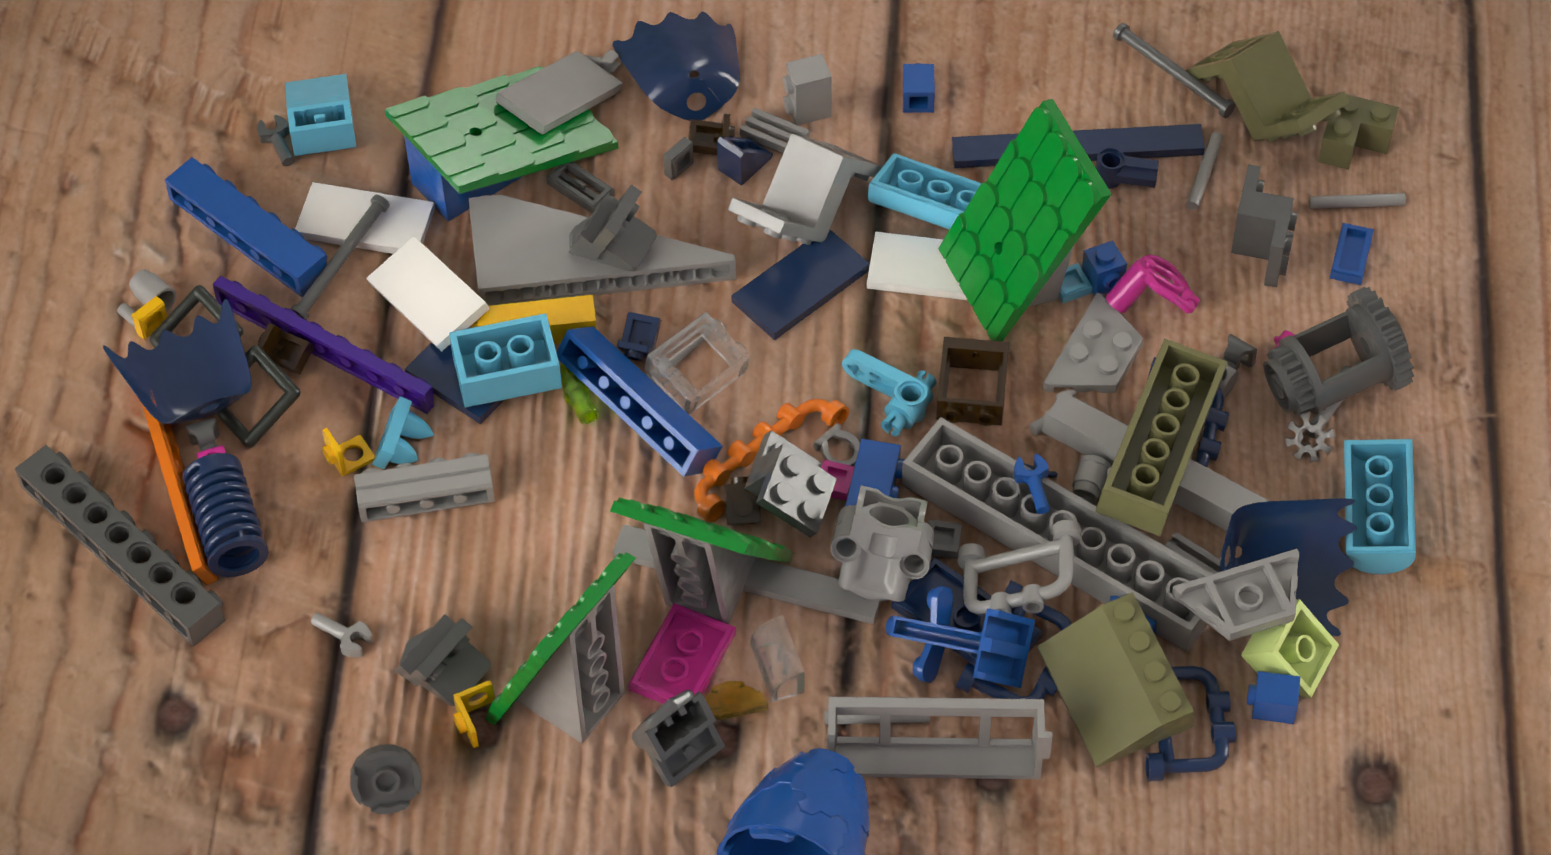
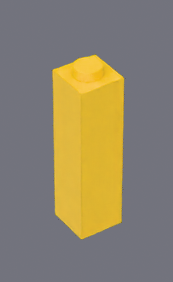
M593 295L489 306L490 309L471 325L474 328L546 313L554 344H561L568 329L592 326L597 329Z

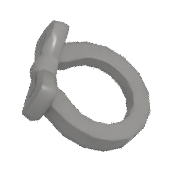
M838 423L813 444L815 451L821 450L824 460L850 466L855 465L860 447V442L856 436L841 430V425ZM834 437L850 443L854 451L852 458L847 461L834 459L829 453L827 441Z

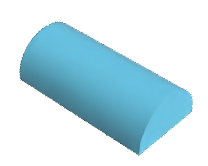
M893 153L869 183L868 200L871 203L950 230L957 216L960 213H964L982 183Z
M1412 439L1344 440L1345 498L1355 500L1352 505L1345 507V520L1357 527L1354 532L1346 535V556L1354 562L1353 567L1366 573L1390 574L1404 570L1416 558Z

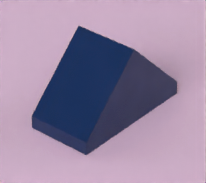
M720 136L717 141L718 170L742 186L772 158L773 153L750 138Z

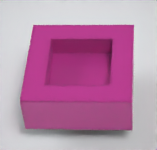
M823 460L821 469L837 478L831 498L847 501L855 466Z

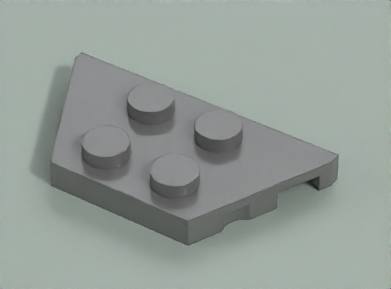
M1097 292L1045 379L1043 390L1054 392V387L1074 388L1076 392L1098 391L1099 393H1116L1142 348L1144 338L1117 310L1109 305L1102 294Z
M1294 549L1173 586L1172 594L1175 599L1229 641L1293 622L1296 615L1299 551Z

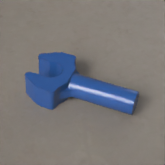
M1035 454V469L1027 470L1024 467L1022 458L1018 457L1014 467L1015 482L1028 484L1037 513L1045 514L1050 510L1041 480L1048 476V464L1040 455Z

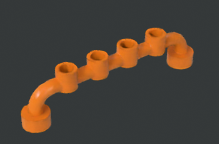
M811 399L796 408L790 403L782 405L777 412L778 422L772 426L765 421L758 423L752 432L754 440L747 445L741 440H736L728 449L729 459L722 464L717 459H711L705 464L702 471L705 477L699 481L694 491L695 501L698 504L697 514L707 523H713L723 515L726 503L714 493L708 495V491L715 485H724L730 478L731 473L740 466L743 468L749 466L758 453L766 433L772 430L781 436L789 429L796 430L802 425L805 417L812 412H822L821 420L831 428L836 423L842 425L848 418L849 408L837 399L831 402L823 399Z

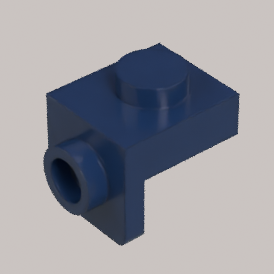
M628 312L622 341L618 340L617 348L624 352L628 359L643 361L644 356L653 358L662 320L657 317Z

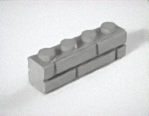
M467 453L462 458L451 460L435 458L429 461V463L419 465L402 463L393 469L387 470L370 468L364 470L361 474L354 475L361 523L495 502L488 454Z

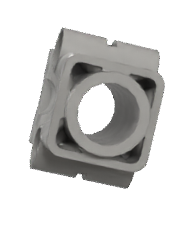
M861 485L856 505L842 508L836 520L831 553L836 560L842 562L838 585L843 589L850 590L861 597L871 600L904 601L910 579L922 578L927 574L930 567L934 531L929 524L924 522L928 501L912 497L892 498L878 489Z

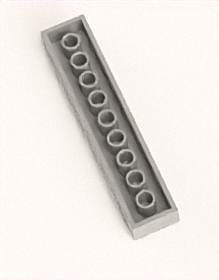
M942 417L939 418L903 461V486L1012 550L1053 541V526L1058 521L1072 520L1077 522L1081 528L1079 544L1073 547V577L1071 584L1104 604L1110 602V596L1117 595L1122 597L1133 592L1143 613L1157 622L1155 634L1188 652L1208 626L1205 621L1175 599L1172 591L1175 585L1213 573L1128 524L1097 513L1095 505L1046 477L1041 482L1050 510L1045 514H1038L1028 484L1015 482L1014 467L1016 460ZM1024 465V467H1025L1027 470H1032V469H1030L1029 467H1027V466ZM1059 554L1031 560L1059 576Z

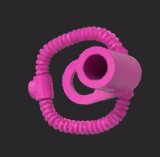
M1150 254L1136 260L1106 295L1109 305L1121 313L1127 312L1148 286L1155 293L1174 303L1187 314L1193 313L1200 301L1190 289L1181 272L1174 265L1159 256Z

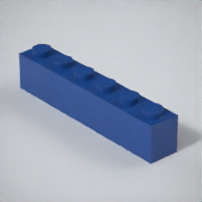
M191 157L164 179L171 201L300 297L306 294L326 267L327 255L318 245L313 246L304 240L301 233L296 229H289L273 212L268 213L262 209L253 197H246L237 190L231 181H224L217 176L208 164L202 165Z
M595 327L567 330L556 352L558 360L683 477L701 474L705 464L709 460L717 458L723 446Z

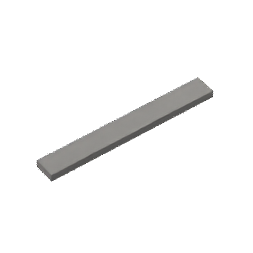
M623 524L613 549V558L619 553L624 555L627 552L636 558L633 562L634 564L656 569L646 531ZM759 558L755 559L743 589L744 592L874 624L881 601L867 599L850 590L841 588L838 585V578Z

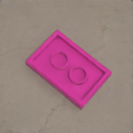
M673 603L628 684L629 690L662 704L685 690H691L694 694L700 691L703 694L736 635V627Z

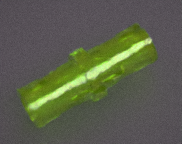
M564 364L560 365L561 384L565 402L573 407L581 424H584V422L585 424L592 423L598 418L599 412L590 399L588 387Z

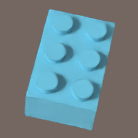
M546 313L449 332L452 356L465 408L562 388L560 365Z

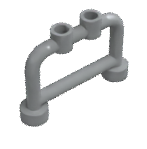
M1072 520L1058 521L1053 526V541L985 557L986 552L981 545L974 543L962 545L958 550V565L964 569L963 599L966 608L978 615L986 614L987 608L1012 614V608L1023 606V609L1028 613L1041 612L1044 608V600L1061 595L1071 584L1073 577V547L1080 542V525ZM1059 554V576L1052 584L1043 587L1037 584H1029L1024 587L1022 592L1014 594L996 592L989 600H977L978 573Z

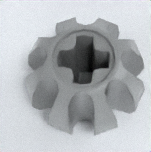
M1309 412L1300 414L1304 421V424L1298 426L1291 420L1287 429L1296 432V436L1284 438L1286 447L1294 444L1299 446V449L1292 456L1301 460L1302 454L1308 452L1311 455V463L1320 461L1316 454V451L1322 449L1329 455L1333 446L1324 443V439L1336 437L1334 428L1326 431L1321 429L1322 424L1328 419L1319 414L1318 421L1312 423L1309 421ZM1308 429L1311 433L1314 431L1319 433L1316 437V445L1312 446L1309 442L1305 444L1301 442L1304 438V430Z

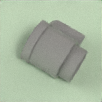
M146 269L138 271L130 280V289L133 291L134 296L144 305L157 296L164 302L166 311H168L176 300V291L158 275ZM127 303L121 304L117 312L135 327L132 318L135 310Z
M1096 455L1082 456L1072 483V493L1093 505L1096 504L1111 470V464L1104 458Z

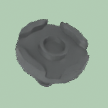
M379 744L366 749L356 758L350 770V788L355 800L360 805L362 803L364 806L371 808V812L377 814H393L406 809L410 805V801L421 790L422 775L417 759L407 749L394 744Z

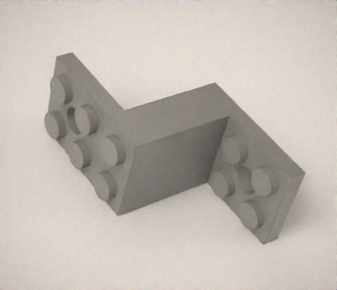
M791 133L763 204L732 198L728 210L739 215L738 221L752 227L759 226L764 228L763 232L772 237L784 238L792 242L797 240L807 245H811L812 241L822 243L828 235L850 178L857 177L868 181L869 176L875 177L883 166L836 145Z

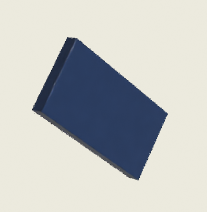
M829 230L826 239L822 243L812 241L811 245L803 243L731 295V300L773 340H776L869 272L870 263L832 230Z
M935 557L930 561L927 574L922 578L913 579L909 583L905 600L901 602L892 601V609L905 618L930 623L931 609L927 605L928 593L931 589L938 586L948 587L953 594L950 627L982 633L986 614L978 615L966 608L963 599L964 577ZM977 586V600L985 601L991 599L990 594ZM1035 625L1029 651L1043 636V631ZM951 649L975 666L977 654Z

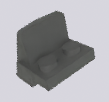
M630 185L619 200L607 193L592 215L576 225L570 232L569 253L625 271H635L657 237L654 229L634 216L640 207L636 204V201L642 191Z
M444 614L433 627L407 641L399 665L394 671L416 687L421 685L446 704L455 706L453 695L474 687L490 669L491 663L469 643L470 639L466 634L472 626L463 618L454 623Z
M685 690L668 699L632 733L635 745L646 750L662 781L669 787H673L725 747L713 724L717 720L700 691L694 694L691 690Z

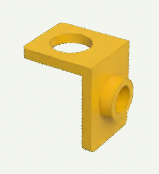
M328 428L322 429L325 442L322 452L330 465L334 464L342 477L373 462L375 455L361 435H357L338 445ZM350 448H359L363 451V456L357 461L345 459L344 454Z
M490 680L453 695L457 712L453 714L455 724L460 734L467 733L473 748L479 745L476 729L468 712L493 702L495 695L493 684ZM485 693L482 698L476 701H469L475 694Z

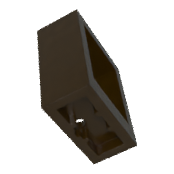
M944 337L936 420L942 417L950 423L967 422L978 423L983 426H1002L1010 342ZM950 367L999 371L996 402L947 398Z

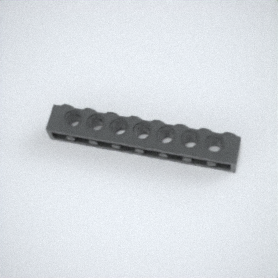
M45 445L17 466L15 471L21 487L193 647L225 621L221 609L223 602L213 590L207 592L201 586L198 577L191 570L184 571L179 566L176 557L169 550L162 551L157 546L155 538L147 530L144 529L141 532L128 512L117 510L106 492L103 490L98 492L94 489L91 480L84 472L79 471L77 473L71 468L70 461L62 452L55 453L50 447Z

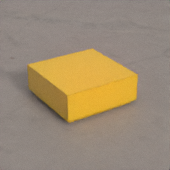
M157 296L132 314L136 332L143 340L150 337L168 317L164 302Z

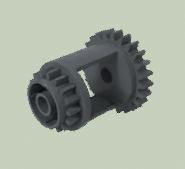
M1363 287L1350 293L1347 296L1348 301H1346L1349 308L1344 313L1294 336L1289 335L1282 338L1279 346L1267 353L1269 360L1263 363L1264 373L1275 399L1287 413L1293 411L1298 416L1309 411L1313 414H1318L1325 411L1327 407L1378 383H1384L1385 386H1389L1390 390L1394 389L1396 391L1413 382L1412 377H1414L1412 369H1414V366L1409 360L1412 357L1409 354L1404 332L1396 317L1389 310V307L1384 306L1381 297L1378 298L1375 290L1371 291L1370 287ZM1351 338L1353 346L1362 362L1353 367L1345 366L1340 370V373L1321 381L1310 357Z

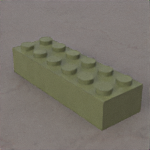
M1164 338L1102 489L1096 508L1097 513L1155 535H1161L1228 361Z

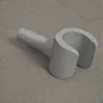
M609 50L602 58L584 55L610 74L621 65L615 61L619 55L613 50Z

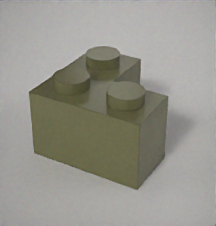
M1346 94L1350 103L1340 108L1341 114L1328 121L1322 139L1318 162L1349 170L1356 147L1387 154L1399 107Z

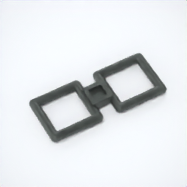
M202 285L195 286L151 334L149 338L150 343L156 348L162 331L168 330L172 332L199 301L217 321L221 317L222 306ZM236 322L241 337L243 335V328ZM258 345L252 346L245 353L249 368L257 362L285 393L250 431L228 408L216 413L221 421L247 448L254 447L301 394L300 389Z

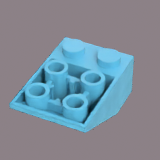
M346 74L285 82L287 115L294 156L357 147Z

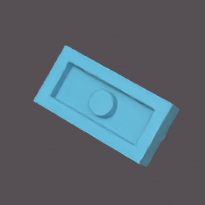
M401 396L398 398L388 417L372 465L384 470L389 462L396 464L415 462L418 460L415 450L407 441L400 438V435L418 439L434 435L431 428L422 418L409 411L412 401Z

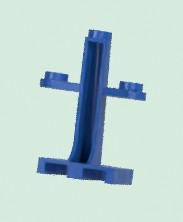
M938 586L931 589L927 596V605L931 609L930 623L899 616H891L887 620V635L926 643L921 656L915 659L912 669L914 676L921 682L931 683L934 681L946 647L977 654L973 678L1017 688L1022 686L1035 623L1033 619L987 608L982 633L950 627L953 594L950 588Z

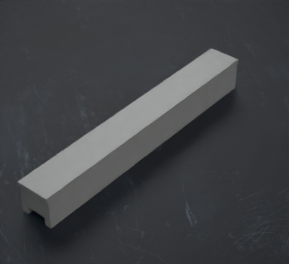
M1062 392L1051 409L1045 413L1042 432L1084 455L1102 457L1112 466L1128 425ZM1190 459L1173 503L1227 531L1231 515L1238 508L1247 504L1267 502L1269 500Z

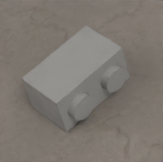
M819 54L786 62V76L782 77L784 90L787 96L783 97L786 114H792L796 125L832 117V76L823 55Z

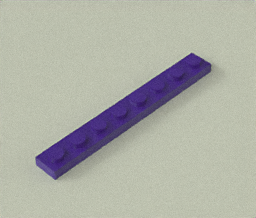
M220 276L213 283L216 300L222 306L224 299H227L233 313L265 330L268 324L271 323L289 334L309 341L315 346L311 354L397 399L401 396L412 401L411 406L425 414H428L435 406L432 386L425 379L414 377L404 372L397 364H389L381 360L370 350L358 348L343 336H335L324 330L318 323L309 322L297 316L291 309L282 308L272 303L266 296L262 294L257 295L247 290L237 281H230Z

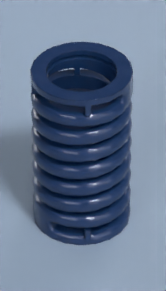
M215 453L193 461L184 470L182 479L210 571L220 577H237L256 570L266 561L269 552L266 541L263 539V532L260 528V522L257 518L256 509L254 508L250 490L247 487V481L244 477L240 460L231 454Z

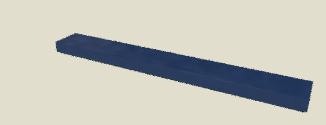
M1201 124L1073 131L1091 161H1096L1098 153L1106 147L1117 148L1125 156L1137 158L1204 155L1205 151ZM1019 133L952 137L954 168L996 166L1010 141L1016 139Z

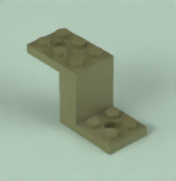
M1279 31L1231 42L1185 70L1196 79L1203 78L1204 82L1219 77V79L1223 78L1254 141L1267 139L1268 142H1271L1280 137L1288 139L1298 133L1300 136L1307 135L1317 129L1316 123L1321 120L1326 122L1341 114L1340 108L1350 103L1345 91L1311 98Z

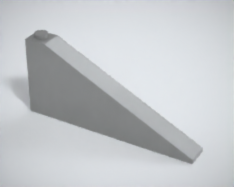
M483 195L469 198L478 293L488 306L736 280L735 255L657 235L640 266L635 271H625L575 254L572 255L569 253V234L576 225L588 217L504 195Z

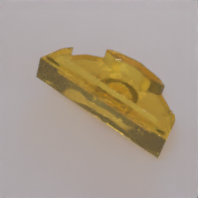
M726 681L711 688V692L705 697L716 720L769 710L764 694L760 690L756 691L753 687L746 686L742 681Z

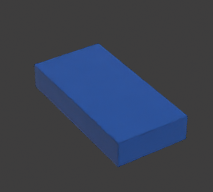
M1342 223L1330 279L1358 285L1362 284L1374 229Z

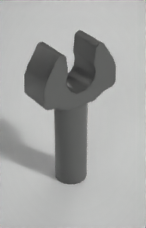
M275 115L276 128L269 130L266 128L265 123L260 120L257 126L260 142L273 144L283 166L293 164L294 159L284 140V137L290 134L287 121Z

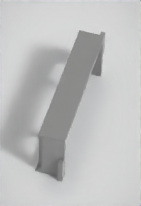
M829 696L828 750L848 758L855 767L854 771L857 774H861L862 777L1041 779L1043 759H1050L1052 731H1045L1044 699ZM837 715H880V737H837ZM891 715L980 716L979 738L890 737ZM991 717H1034L1032 738H990Z

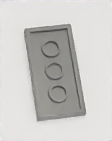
M575 51L498 92L496 102L543 135L619 93L623 82L580 52Z

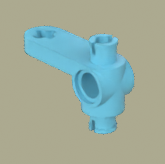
M853 349L849 351L842 361V367L845 372L853 379L892 398L884 409L887 417L881 422V427L886 433L889 434L891 429L894 428L891 436L896 437L901 433L902 429H910L915 423L923 420L927 412V406L933 399L931 389L937 383L932 374L929 373L923 379L926 371L921 370L917 373L916 378L860 350Z

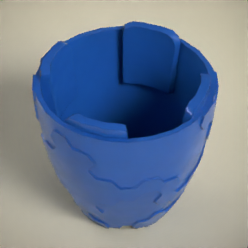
M823 748L811 749L809 753L801 751L779 767L770 771L746 797L730 820L726 834L717 849V855H865L870 822L869 802L864 778L861 774H857L854 771L855 767L848 758L834 751Z

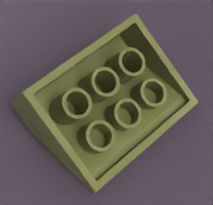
M1133 592L1099 606L1037 646L1096 768L1193 727L1194 710Z

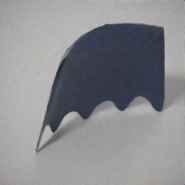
M669 12L665 19L656 25L638 21L635 25L633 36L630 39L613 42L615 52L619 55L620 60L644 93L659 108L684 120L706 119L727 103L738 89L740 66L734 29L731 24L726 26L718 25L705 12H701L695 19H686L676 13ZM691 71H698L700 76L690 78L689 73ZM693 93H702L706 98L705 106L697 111L689 109L687 106L688 97Z
M227 299L223 301L221 317L217 323H211L198 315L195 318L193 332L190 335L182 337L168 330H163L159 344L152 350L145 349L137 343L129 341L128 356L123 358L103 345L107 356L143 406L157 421L164 424H177L205 419L224 410L251 390L252 381L248 362L234 314Z
M1331 498L1267 501L1247 504L1238 508L1231 515L1221 553L1220 572L1298 549L1296 599H1300L1331 636H1340L1339 629L1331 624L1327 618V613L1332 609L1349 603L1348 598L1335 588L1334 581L1340 573L1354 566V562L1340 550L1338 544L1341 537L1354 532L1357 527L1339 517L1338 511L1352 505L1355 500ZM1230 546L1229 562L1225 566V554L1227 547ZM1237 546L1242 548V554L1238 558L1235 557Z

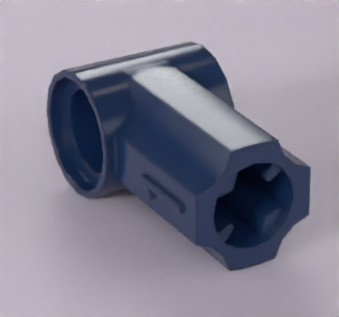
M1106 147L1098 153L1095 168L1108 189H1113L1120 183L1155 188L1159 161L1125 156L1117 148Z

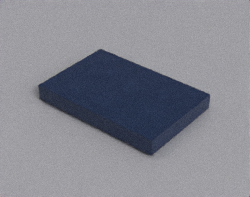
M431 342L405 368L406 373L425 379L432 386L433 394L479 424L504 401L464 407L451 344L441 352Z

